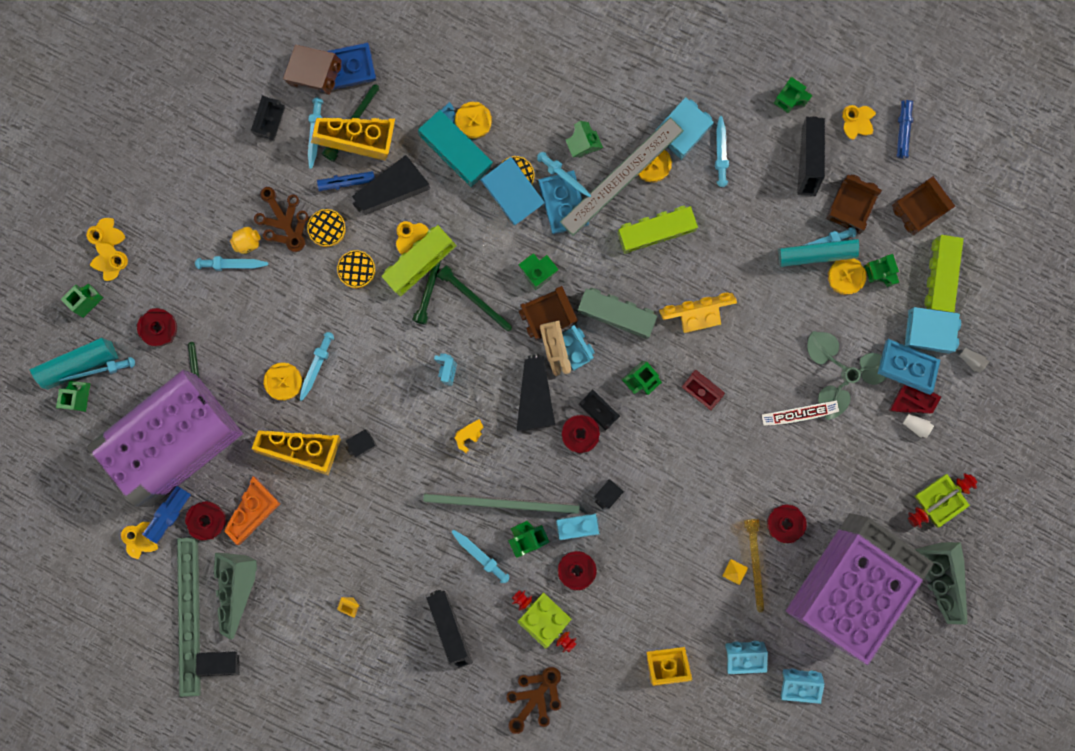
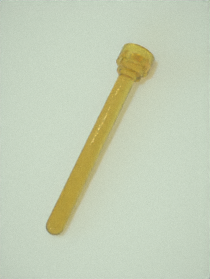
M759 519L744 520V528L749 532L756 609L759 613H762L764 611V600L757 531L758 527H760Z

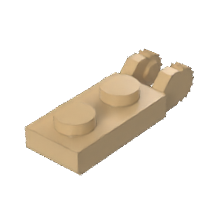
M554 321L541 324L540 330L547 359L550 362L553 374L558 376L561 374V371L565 374L570 373L571 364L567 359L568 355L560 322Z

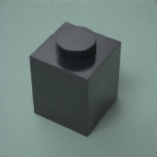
M364 429L346 440L347 446L345 448L351 457L354 455L355 458H359L376 448L377 445L369 431Z
M608 479L593 497L596 498L595 503L601 509L605 507L610 509L624 491L612 480Z

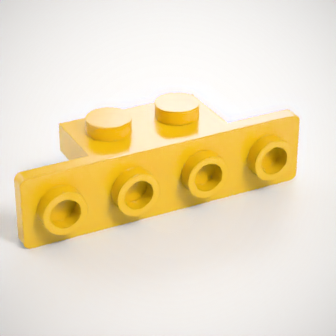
M725 292L716 297H703L701 300L694 302L685 301L681 305H668L663 309H659V314L663 320L681 316L682 329L684 333L721 325L719 307L736 304L737 299L733 293Z

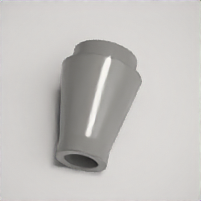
M965 348L959 355L974 372L977 371L979 374L989 363L986 359L987 357L968 348Z

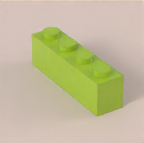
M683 205L677 207L671 213L664 211L658 213L657 217L652 219L645 217L638 220L639 223L633 225L631 223L621 225L617 234L624 254L696 232L698 226L691 206L685 207Z
M439 225L432 227L422 240L416 241L412 246L413 248L407 253H403L394 265L389 266L384 271L381 277L401 297L457 245Z
M940 235L933 240L931 246L933 258L929 262L931 275L927 280L929 291L924 301V305L927 306L926 309L955 313L964 238Z

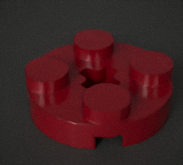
M153 308L146 311L147 313L139 318L137 333L146 344L153 347H162L173 342L177 333V322L172 314L164 309ZM159 322L162 329L156 333V330H153V326H156Z
M576 415L565 422L561 435L564 445L570 451L585 453L591 451L598 444L600 432L599 426L594 419L585 415ZM577 429L580 431L585 430L584 439L581 437L579 439L576 438Z
M204 501L193 505L188 510L185 524L192 537L198 540H210L222 533L226 523V514L216 503ZM208 516L210 524L203 526L201 518Z
M786 504L775 507L767 518V529L770 536L781 543L795 542L804 535L807 528L805 516L800 509L793 505ZM785 518H788V521L792 523L791 526H788L787 530L782 525V521H785Z
M582 551L567 553L558 564L559 579L571 590L586 589L596 577L597 568L595 562L588 554ZM575 565H579V568L583 569L579 576H575V573L571 572Z

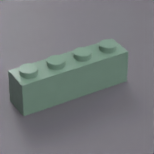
M595 288L585 289L577 313L645 339L650 337L657 319L654 311L647 308L641 310L636 308V304L629 301L625 303L620 302L618 297L610 294L608 296L600 294L601 291Z

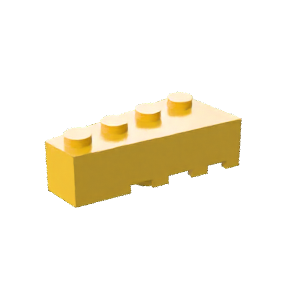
M316 118L311 143L385 161L389 153L395 119Z
M258 430L252 450L255 453L329 476L341 438L339 435Z

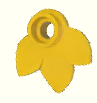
M854 105L847 106L842 112V118L845 121L843 129L847 137L854 140L858 134L864 136L872 135L873 127L870 119L875 116L876 112L868 106L859 108ZM848 113H853L854 118H850Z
M113 218L99 220L97 225L90 227L86 233L90 243L94 245L108 243L113 247L121 243L126 237L121 230L113 228ZM95 232L100 234L98 239L94 236Z
M401 222L396 230L398 235L396 247L399 253L402 255L411 250L416 241L422 240L427 235L428 227L421 223ZM405 228L410 230L408 234L403 233Z
M96 244V250L100 255L91 261L90 266L98 271H103L104 281L114 280L118 277L120 270L127 266L128 258L123 252L116 251L111 244ZM117 257L121 259V264L116 262Z
M141 522L137 526L129 525L122 530L121 539L126 544V551L132 558L139 559L142 551L153 552L158 549L156 543L142 535L151 522ZM129 532H133L135 534V537L133 539H129L127 537V534Z

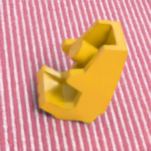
M480 419L458 430L455 434L454 439L457 441L458 448L466 454L469 452V449L464 445V442L469 438L477 442L482 435L480 431L484 427Z

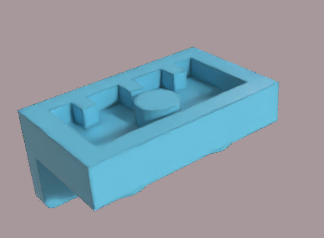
M573 325L562 333L568 355L567 359L570 361L573 371L594 359L593 354L595 352L590 344L586 345L583 338L585 336L580 327L576 328Z
M440 353V356H434V360L438 364L444 365L440 367L438 377H441L440 381L445 385L452 386L457 363L454 361V358H451V355Z
M732 642L725 644L728 674L767 672L768 652L764 642Z
M783 669L782 700L821 704L825 685L822 673Z

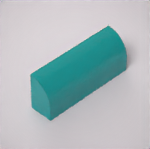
M441 110L437 111L418 129L419 137L470 187H473L492 166L493 162Z
M859 239L778 248L779 266L787 267L858 258Z
M100 338L29 370L37 384L41 388L49 390L69 381H59L61 379L95 370L106 365V362L115 361L119 358L112 341Z

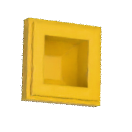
M730 559L722 577L740 585L748 567Z
M341 597L337 610L355 618L359 604L352 597Z

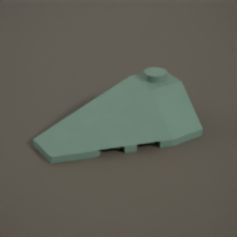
M941 542L915 549L934 563L925 578L929 583L927 584L929 590L933 591L937 599L936 603L947 624L966 625L965 564L961 542Z
M218 552L215 553L214 578H218L219 590H216V597L219 596L221 607L218 608L219 630L223 636L234 639L255 581L257 564L255 559L246 555Z

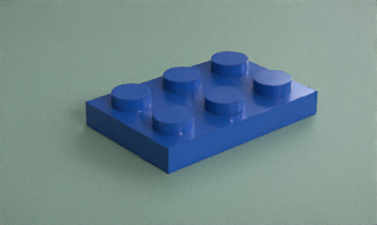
M369 43L327 51L335 53L342 61L341 69L337 74L335 86L332 90L377 81Z

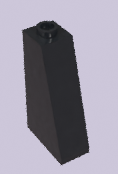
M806 116L801 134L797 195L816 196L825 178V118Z
M405 155L352 196L355 201L352 204L358 212L363 211L367 215L426 192L431 188L428 181Z
M539 354L529 355L528 359L524 360L517 432L555 426L544 356L539 357Z
M436 590L430 593V596L426 597L449 665L454 670L472 664L471 655L448 594L445 590Z

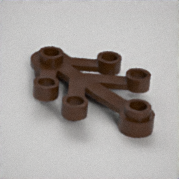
M264 187L260 192V196L264 202L269 203L278 220L267 218L262 213H257L254 216L255 223L259 226L267 225L284 230L287 236L275 234L271 229H267L264 231L263 237L268 242L276 241L286 244L287 248L292 252H300L305 247V239L302 233L305 223L309 219L308 214L305 211L297 213L298 223L294 232L291 228V223L296 206L300 203L299 198L294 194L288 196L287 202L289 205L284 216L276 201L277 194L275 190L271 187ZM270 191L271 195L265 197V192ZM292 198L297 199L296 203L291 204L290 200ZM301 214L306 215V218L304 220H300L299 217ZM262 216L263 221L257 222L258 217ZM272 233V237L268 239L266 235ZM297 239L298 244L292 245V241Z
M547 667L539 675L527 676L523 674L519 676L518 683L521 687H527L531 683H541L538 689L521 692L511 690L507 693L506 698L509 703L530 699L518 717H513L509 721V730L513 734H520L524 730V721L536 704H538L539 725L542 727L549 725L550 718L546 712L544 693L548 688L551 695L550 708L554 711L561 708V701L558 699L557 684L561 680V673L557 668ZM549 673H553L555 675V678L553 680L548 679L547 676ZM521 678H527L528 682L526 684H522L520 682ZM511 693L516 695L515 700L509 699ZM553 701L559 702V706L557 708H554L552 706ZM546 717L548 721L542 724L540 719ZM515 721L520 723L519 728L513 727Z

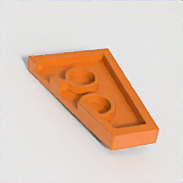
M254 476L250 481L251 484L242 496L239 507L234 511L224 530L236 545H240L281 504Z

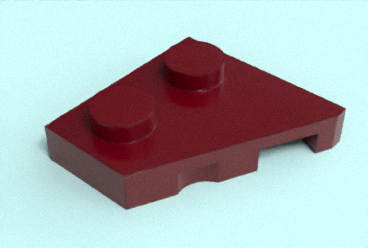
M903 384L889 411L933 414L941 396L934 392L929 395Z

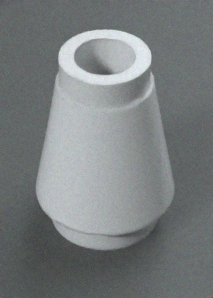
M910 414L907 415L903 422L920 438L924 437L926 439L934 427L930 423L931 421Z

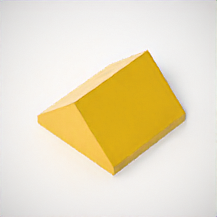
M685 647L646 652L650 683L653 686L692 681Z

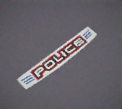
M837 401L763 414L762 420L764 426L793 423L839 412Z

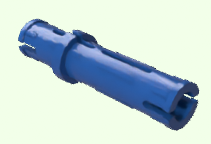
M905 100L901 101V113L898 118L900 124L897 158L909 157L911 123L914 120L912 117L914 102L911 100H906V103Z
M374 171L339 177L334 175L333 178L318 179L317 185L319 192L330 189L340 190L342 187L370 183L375 179Z

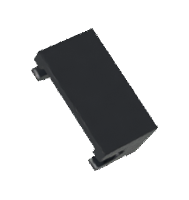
M262 95L251 128L254 136L275 141L285 110V105L281 104V101Z
M593 389L578 404L605 431L620 417Z
M236 651L197 653L196 655L197 676L240 675V656L237 655Z

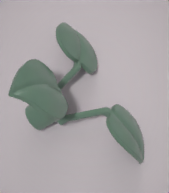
M813 331L810 333L807 342L810 358L818 364H825L829 359L842 368L841 377L844 382L838 388L832 385L826 386L818 395L819 404L837 401L839 412L824 416L827 420L841 415L850 404V394L846 390H841L842 387L848 385L849 382L856 383L860 377L871 385L879 384L887 378L878 374L882 355L868 353L860 358V369L846 367L832 357L839 350V342L835 336L825 332Z

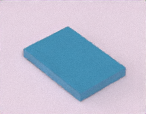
M512 157L480 179L514 226L545 203Z
M574 170L566 172L577 181ZM559 175L539 179L538 184L543 201L545 202L544 206L552 234L567 231L560 221L582 201L581 193Z
M887 339L878 374L931 395L934 392L940 360Z

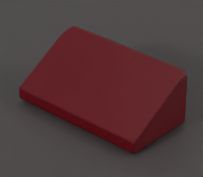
M694 370L682 385L684 390L711 411L725 394L724 391L697 370Z

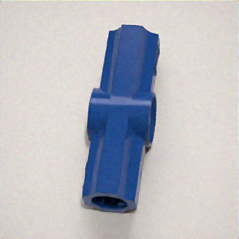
M176 486L166 502H163L157 509L153 520L142 535L157 544L168 527H171L180 515V510L191 494Z

